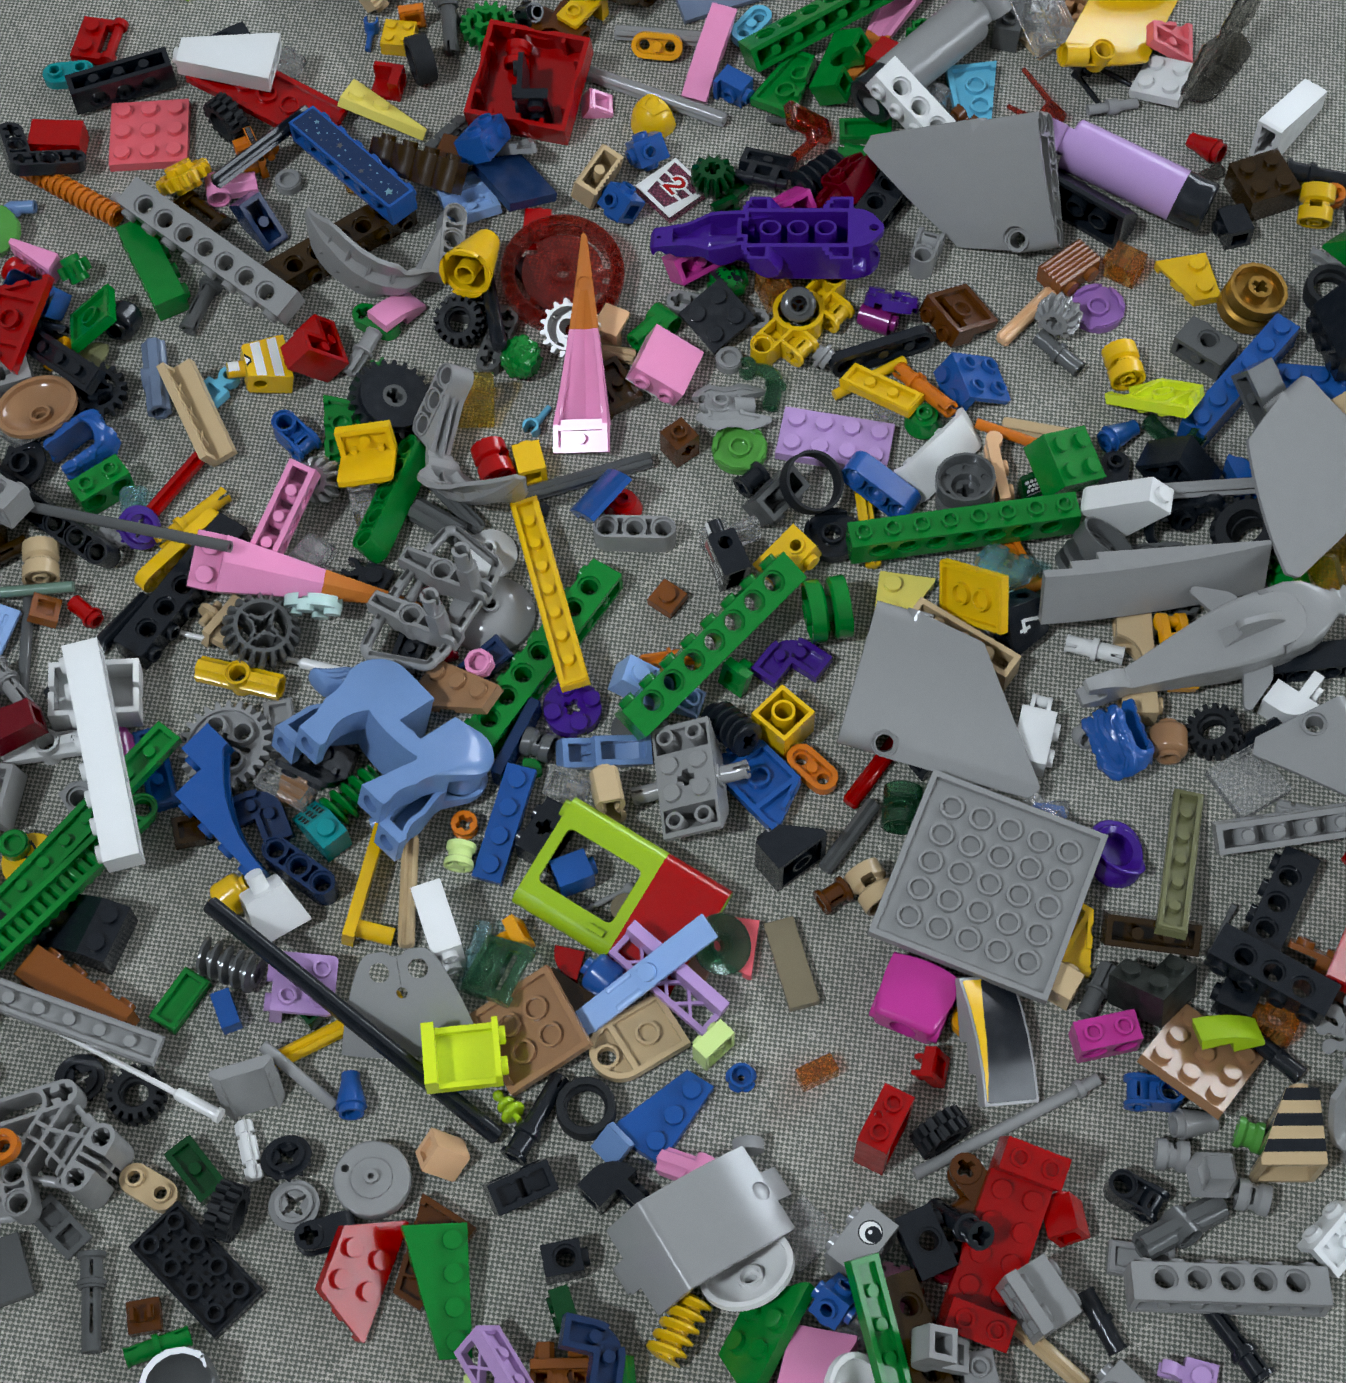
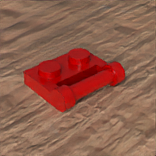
M84 16L70 53L71 60H87L93 65H102L116 61L117 57L115 54L122 35L128 30L129 23L120 17L110 20ZM112 32L106 51L102 52L108 33Z

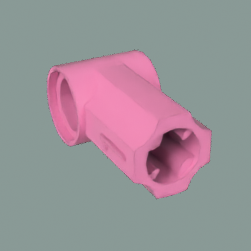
M255 171L239 174L222 188H217L211 182V175L215 172L207 174L204 178L207 202L210 206L216 208L228 205L231 199L241 198L249 192L259 191Z
M668 1147L665 1150L662 1149L656 1157L657 1164L655 1170L660 1176L675 1181L715 1158L703 1152H699L697 1156Z

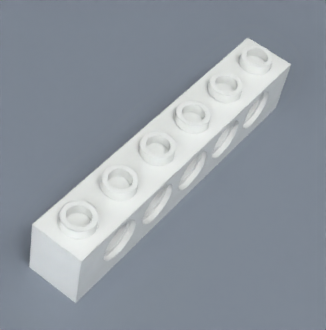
M896 56L865 85L870 94L888 110L890 116L896 119L906 130L956 122Z

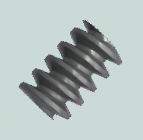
M207 936L204 939L196 960V972L198 975H208L211 980L219 979L220 983L224 985L230 983V986L234 989L241 987L244 993H250L258 986L266 970V961L262 959L259 964H256L257 955L254 953L245 960L246 951L244 949H240L236 956H234L235 948L233 945H229L224 952L222 951L223 941H218L214 947H211L212 937Z

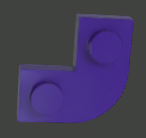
M798 637V640H785L779 643L776 640L751 667V671L755 677L774 689L791 668L816 683L833 662V657Z

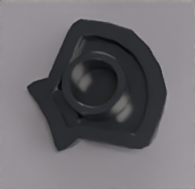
M37 440L17 448L9 445L6 456L0 466L29 486H32L40 480L41 475L44 473V467L47 464L46 453L42 444Z

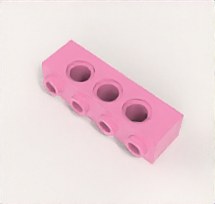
M289 458L250 543L285 554L321 477L316 469Z

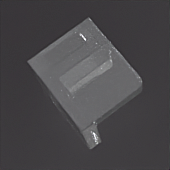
M375 483L352 488L346 487L357 527L360 526L377 490Z

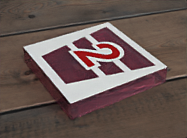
M676 158L635 185L636 192L669 223L705 199L704 193L696 194L695 188L690 183L691 172Z

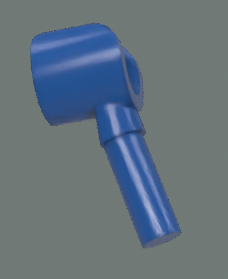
M365 16L363 19L365 33L367 34L365 51L371 52L374 35L380 32L379 20L376 17L375 22L368 23V16Z

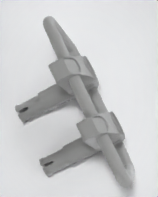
M457 525L443 527L422 550L406 546L397 559L399 567L404 571L388 594L375 590L366 605L368 611L375 617L360 644L361 654L366 660L386 659L394 661L404 668L430 671L448 657L452 650H458L466 638L464 632L482 606H487L496 594L495 587L503 568V562L500 557L474 536ZM451 536L461 541L454 544L455 548H451L455 563H452L449 559L433 555ZM471 550L491 565L487 579L480 576L476 560L472 558ZM413 577L429 586L422 590L423 594L420 593V600L424 608L418 603L399 598ZM439 594L470 603L456 624L450 622L445 606L441 604ZM384 623L403 633L408 639L418 640L439 647V649L425 660L374 651L372 646Z

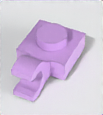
M1185 1357L1182 1366L1178 1362L1163 1359L1162 1362H1159L1157 1376L1180 1383H1217L1220 1365Z

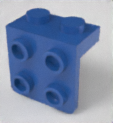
M952 352L933 372L940 391L957 403L958 408H954L956 410L963 407L967 411L975 401L1006 405L1011 400L998 365L992 357Z

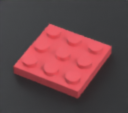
M174 99L112 103L109 145L110 171L166 169L182 159L190 157V100Z

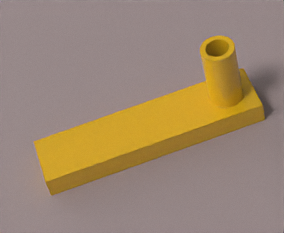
M376 822L342 932L341 944L353 947L356 937L391 946L396 928L361 919L381 854V849L374 843L378 826Z

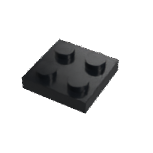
M721 278L717 279L679 312L681 318L714 356L721 348L726 347L756 321L755 316Z

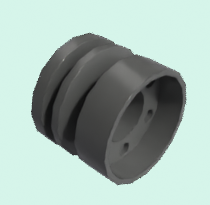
M968 452L954 454L944 459L938 466L935 475L936 510L994 503L996 474L991 463L978 454Z
M1086 517L1073 534L1074 539H1068L1063 548L1057 552L1055 562L1059 569H1069L1070 561L1096 559V552L1133 550L1128 540L1107 522L1095 517Z

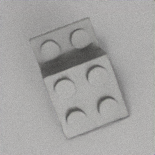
M1044 1253L1020 1269H1014L1006 1274L995 1287L1032 1345H1035L1059 1328L1062 1329L1083 1312L1080 1308L1082 1302L1073 1288L1066 1287L1060 1278L1062 1272L1058 1264L1052 1258L1048 1260Z

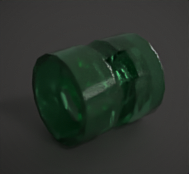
M903 780L891 781L884 785L883 805L885 807L882 808L881 828L884 831L895 835L908 834L922 799L923 788L920 785Z

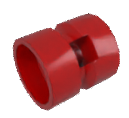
M489 436L477 441L471 447V456L475 467H478L477 471L480 480L516 474L505 440L502 437Z

